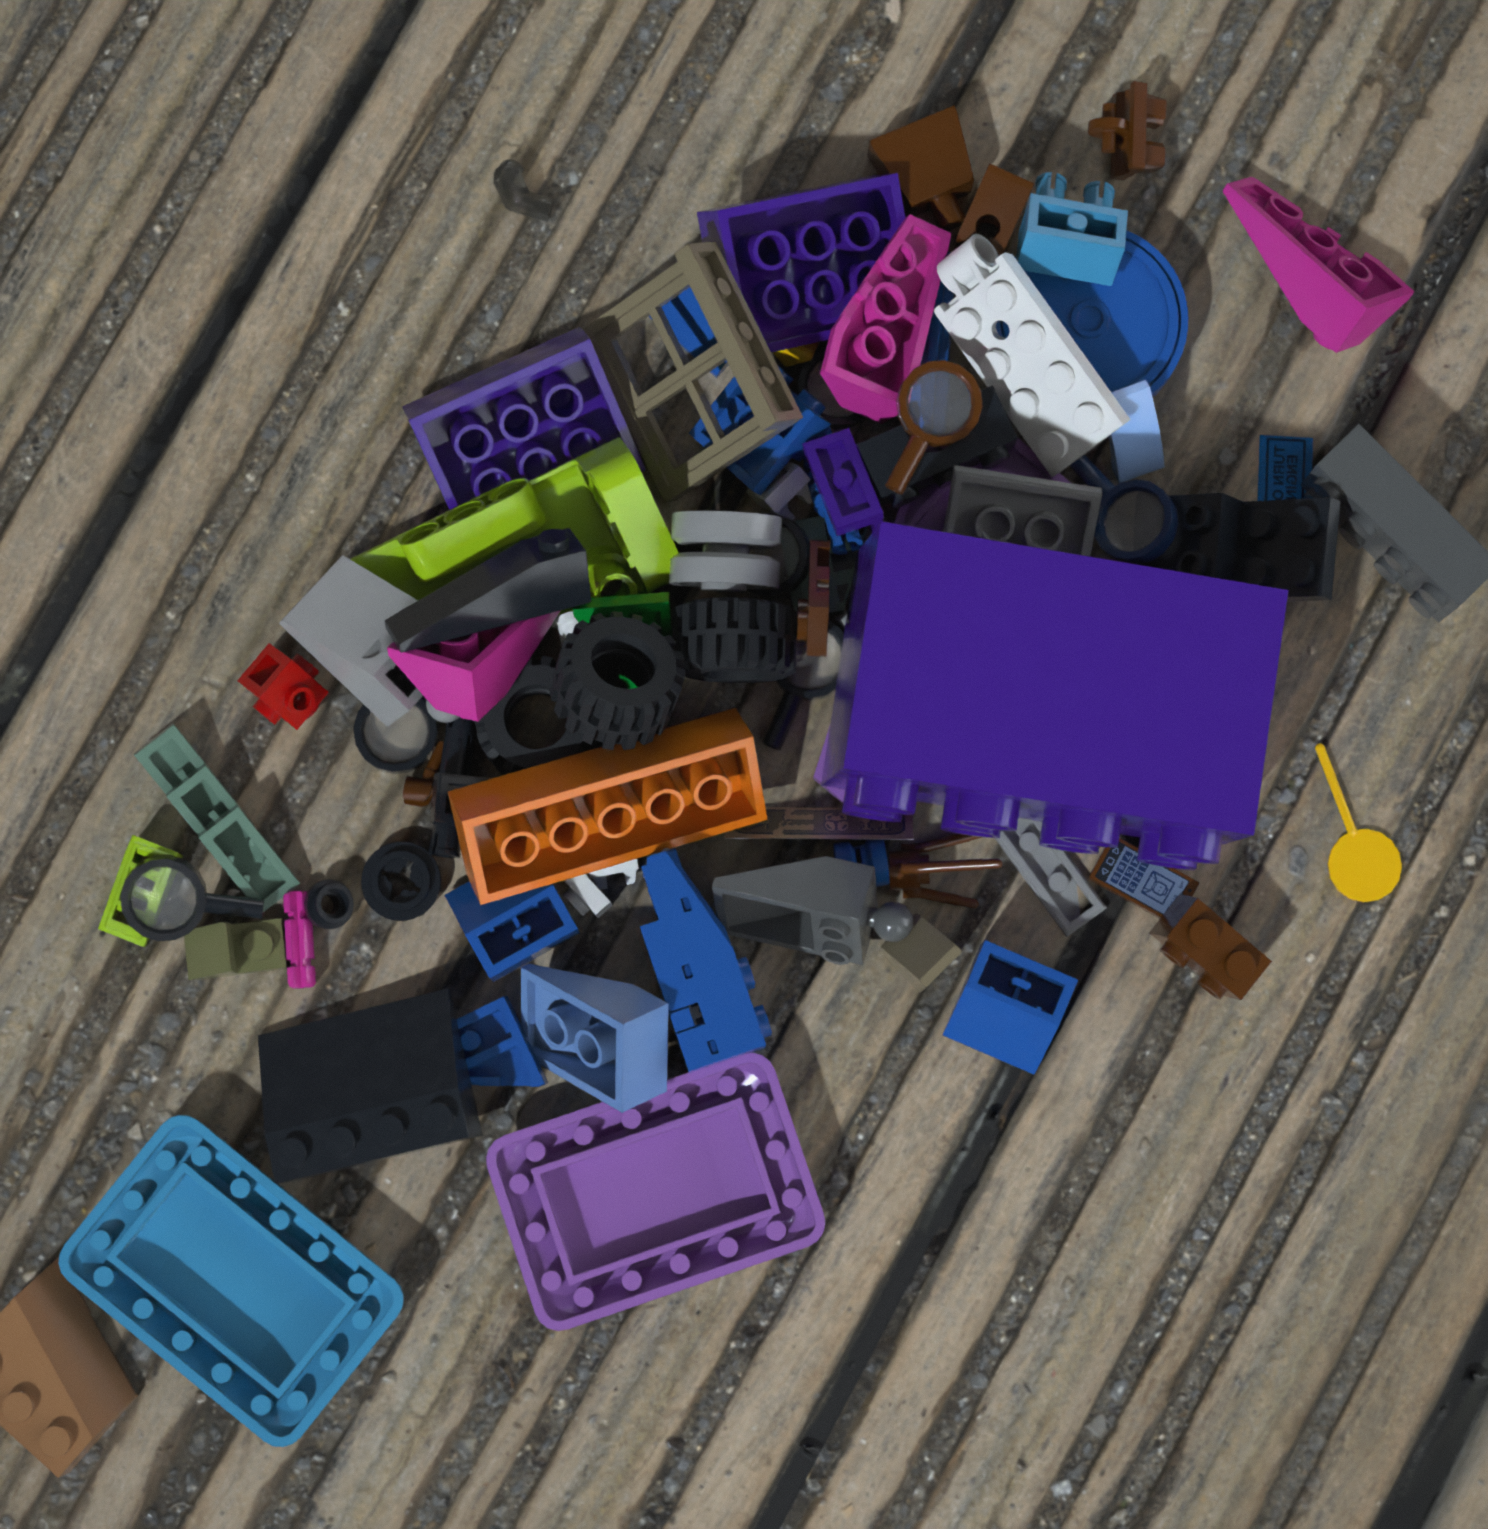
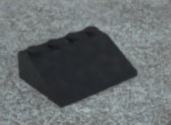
M449 988L258 1035L264 1132L275 1184L298 1181L483 1136Z

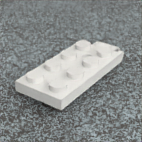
M974 234L938 263L937 273L940 280L951 292L956 294V297L948 304L942 303L938 305L933 312L986 386H994L1006 414L1051 477L1059 474L1131 420L1013 254L1005 252L998 256L994 246L985 237ZM997 321H1004L1008 325L1010 332L1007 338L1001 337L996 330Z

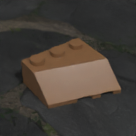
M58 1257L0 1312V1426L59 1478L70 1473L138 1395L111 1346L102 1336L83 1296L81 1297L76 1287L62 1275L58 1264Z

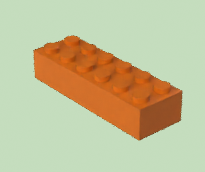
M736 708L668 727L661 735L655 733L653 741L646 745L637 741L634 749L623 750L621 744H615L613 750L599 747L448 791L466 874L480 905L658 853L664 848H675L768 820L754 736Z

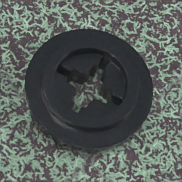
M393 842L382 846L369 857L363 868L361 887L365 900L377 914L386 919L405 922L423 916L438 899L442 879L435 859L428 854V851L410 842ZM410 862H412L409 879L421 890L419 893L414 890L411 892L403 890L399 896L396 895L392 902L394 885L382 873L385 871L389 874L392 872L401 874L404 868L407 869Z

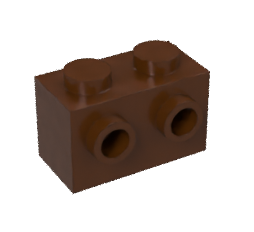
M1179 894L1149 932L1163 945L1160 948V952L1180 968H1184L1187 965L1200 976L1196 982L1210 995L1219 1000L1223 996L1242 1000L1272 962L1196 897Z

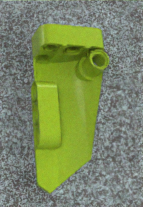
M617 437L529 481L526 478H518L506 482L350 560L416 600H420L523 539L538 536L541 532L549 529L570 528L586 550L591 598L648 594L670 584V558L679 554L673 539H671L668 528L636 460L622 439ZM614 579L622 580V585L616 593L611 595L601 594L603 586L608 581ZM573 607L561 610L558 615L573 611Z

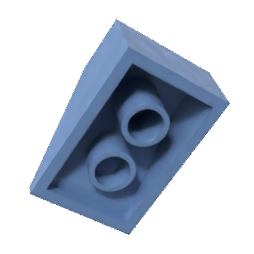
M526 964L521 967V1026L541 1066L621 1113L667 1092L669 1003L634 984L533 964Z

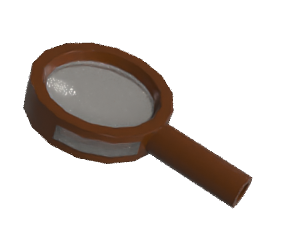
M946 360L928 361L913 369L900 385L896 398L897 416L905 432L911 437L885 484L891 491L903 495L928 445L933 447L952 445L965 438L978 423L983 407L981 389L974 376L959 364Z

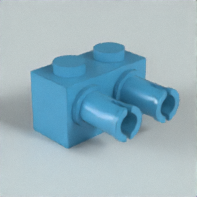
M1052 172L1042 173L1036 178V194L1030 193L1018 233L1016 260L1024 271L1112 286L1125 250L1128 217L1127 210L1112 208L1115 189L1111 184L1105 182L1103 197L1101 198L1099 197L1100 181H1093L1086 184L1083 189L1084 203L1064 199L1067 189L1065 177L1057 173L1055 188L1052 189Z

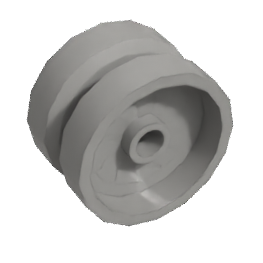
M680 511L672 513L671 539L680 545L700 547L702 552H683L670 558L669 583L678 586L697 587L703 591L747 592V590L778 589L780 563L770 556L749 554V551L771 549L781 544L782 518L768 514L732 511Z

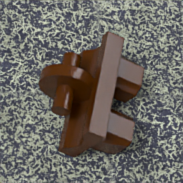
M1134 81L1130 84V89L1116 92L1113 94L1112 103L1103 104L1102 117L1088 122V134L1102 139L1101 152L1111 154L1110 179L1124 181L1136 173H1154L1165 165V147L1163 143L1146 141V128L1157 129L1164 124L1167 101L1163 98L1147 94L1148 83Z

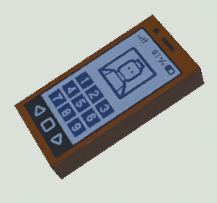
M1120 838L1118 847H1104L1087 878L1158 919L1163 916L1179 894L1192 897L1199 885L1198 881L1174 868L1138 862V848Z

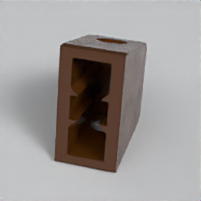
M954 105L869 140L867 155L878 174L898 173L904 212L907 216L911 214L916 217L931 210L937 226L943 230L950 231L963 224L965 215L958 199L971 193L974 176L958 113Z
M989 163L958 232L956 245L960 246L972 235L978 234L982 225L988 224L994 226L997 232L994 238L987 240L994 246L998 256L1007 252L1024 216L1030 193H1033L1035 183Z

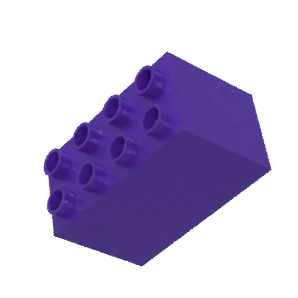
M881 521L856 553L821 786L844 789L842 813L864 819L901 822L903 814H915L918 801L944 806L940 829L952 833L985 838H1000L1001 831H1017L1018 818L1042 822L1039 845L1046 848L1075 853L1099 854L1100 847H1118L1119 836L1126 835L1140 838L1137 861L1144 864L1183 870H1196L1198 863L1219 864L1221 845L1254 836L1289 590Z

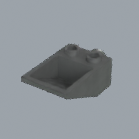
M823 856L716 877L712 884L716 915L725 927L728 935L820 955L826 961L838 965H845L849 962L863 965L874 929L883 940L898 942L905 939L913 928V916L905 905L898 902H888L878 908L875 867L833 857Z

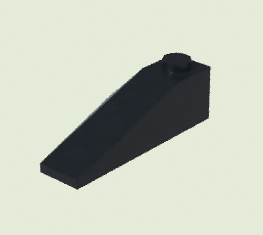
M570 528L545 530L538 536L519 541L385 620L386 630L400 653L590 603L592 601L586 550Z

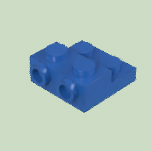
M777 365L787 386H789L794 378ZM734 376L711 405L724 435L729 434L754 417ZM789 388L803 418L727 467L749 489L760 496L791 458L801 462L805 457L802 443L820 438L831 425L821 416L826 406L805 389L797 395ZM700 418L689 434L706 449L713 444V441Z

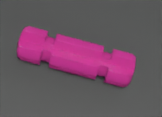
M290 891L283 896L284 913L288 914V920H284L286 960L291 961V967H287V980L289 987L293 989L311 988L316 984L315 966H311V960L315 959L313 923L308 919L304 908L307 891Z

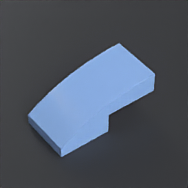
M1144 380L1111 392L1131 419L1108 436L1112 470L1118 482L1122 483L1164 468L1160 429L1151 390L1147 381Z

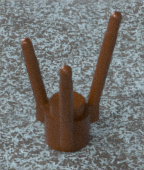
M953 834L921 843L901 844V850L889 851L890 890H903V899L921 898L975 909L979 905L976 899L923 888L920 885L930 884V873L997 869L1002 867L1003 862L998 858L929 861V854L919 855L983 837Z

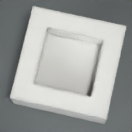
M586 874L564 880L570 888L563 895L582 916L591 910L599 918L612 906L610 900Z

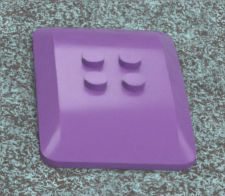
M747 1053L692 1073L688 1072L668 1079L667 1092L623 1113L604 1102H600L503 1135L492 1143L486 1156L487 1169L534 1312L540 1323L548 1329L556 1331L568 1330L809 1247L819 1240L825 1228L824 1213L776 1071L767 1058L756 1053Z

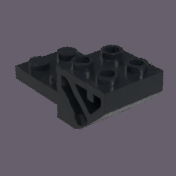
M1225 493L1169 495L1177 508L1179 524L1175 538L1165 553L1151 562L1139 564L1289 590L1287 601L1332 600L1340 501L1331 497L1243 502ZM1153 496L1138 497L1133 551L1143 549L1152 543L1162 530L1164 510L1159 500Z

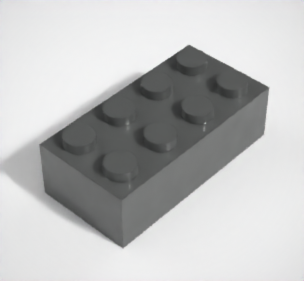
M1360 424L1346 435L1300 484L1306 490L1304 493L1305 498L1331 497L1340 501L1339 524L1341 527L1339 532L1342 537L1356 549L1363 547L1376 560L1374 567L1378 573L1392 584L1398 582L1411 595L1408 598L1410 604L1425 618L1430 619L1433 617L1439 623L1461 606L1488 579V551Z

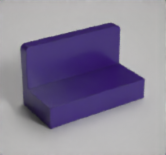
M847 428L802 443L804 456L836 536L869 526L872 533L879 523L883 522V510L850 429Z

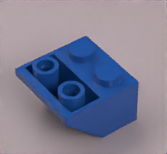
M470 881L445 894L465 936L488 977L493 982L580 934L553 884L480 905Z
M984 940L979 946L942 1036L1035 1075L1060 1025L1078 979Z

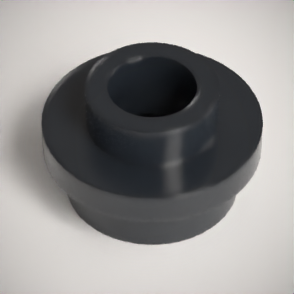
M332 879L322 880L312 885L304 901V908L308 919L321 929H336L343 926L350 919L354 907L350 890L343 883ZM324 896L330 897L333 902V909L329 914L325 913L321 907V901Z

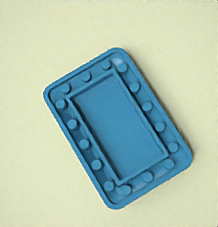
M185 1115L171 1117L159 1127L64 1244L59 1254L58 1264L60 1271L68 1282L264 1442L276 1447L294 1444L304 1435L398 1317L404 1303L402 1288L392 1276L282 1186L275 1184L272 1178L199 1120Z

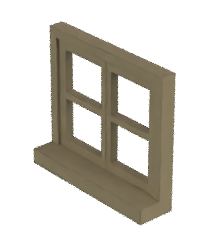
M716 242L687 244L674 253L678 262L583 328L593 344L627 427L665 503L678 500L803 418ZM691 287L718 343L688 362L662 306ZM650 315L677 371L643 393L620 348L617 338ZM727 360L754 417L729 434L724 435L698 379ZM686 388L713 444L679 466L652 410Z

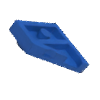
M503 996L456 1019L471 1085L540 1087L548 1083L508 996Z

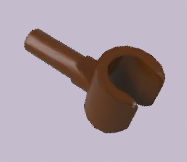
M438 741L426 768H424L423 778L406 777L403 788L405 804L424 807L431 803L434 774L437 773L441 764L442 741Z

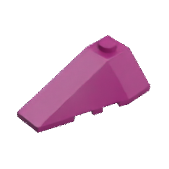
M1248 177L1227 183L1223 189L1224 195L1300 321L1313 332L1314 339L1321 346L1338 353L1360 345L1413 295L1414 291L1381 261L1367 252L1360 259L1337 243L1341 235L1330 227L1324 230L1307 224L1301 220L1303 218L1301 208L1256 178Z

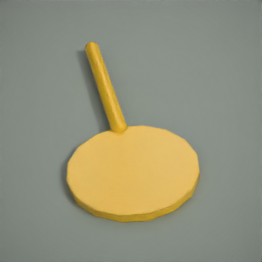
M1318 743L1315 746V750L1347 830V834L1340 837L1330 850L1327 863L1329 877L1337 891L1348 899L1363 903L1377 901L1391 893L1399 882L1402 870L1400 852L1393 841L1381 832L1370 829H1356L1325 746L1322 743Z

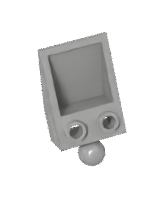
M342 555L279 624L387 727L409 712L423 696L388 656L387 647L394 641L385 627V620L418 600ZM426 699L428 713L435 720L449 723L459 718V716L436 710Z

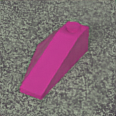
M911 214L905 217L831 328L820 374L841 407L880 424L897 416L896 398L900 385L913 369L921 365L941 281L937 273V265L947 255L952 233ZM916 382L911 387L910 394L908 397L909 409L911 407Z
M560 611L400 653L396 644L392 642L387 647L388 656L436 710L478 722L506 696Z

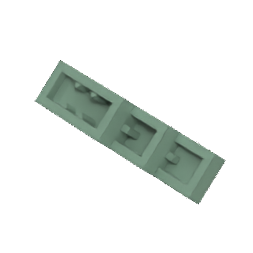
M174 723L134 753L137 760L163 790L169 801L195 831L201 842L244 895L248 898L264 899L263 913L283 898L285 893L290 892L300 884Z

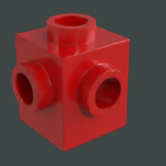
M270 643L237 680L258 699L252 707L274 725L282 718L296 730L317 711L319 703L329 693L315 680L320 672L298 653L290 659Z

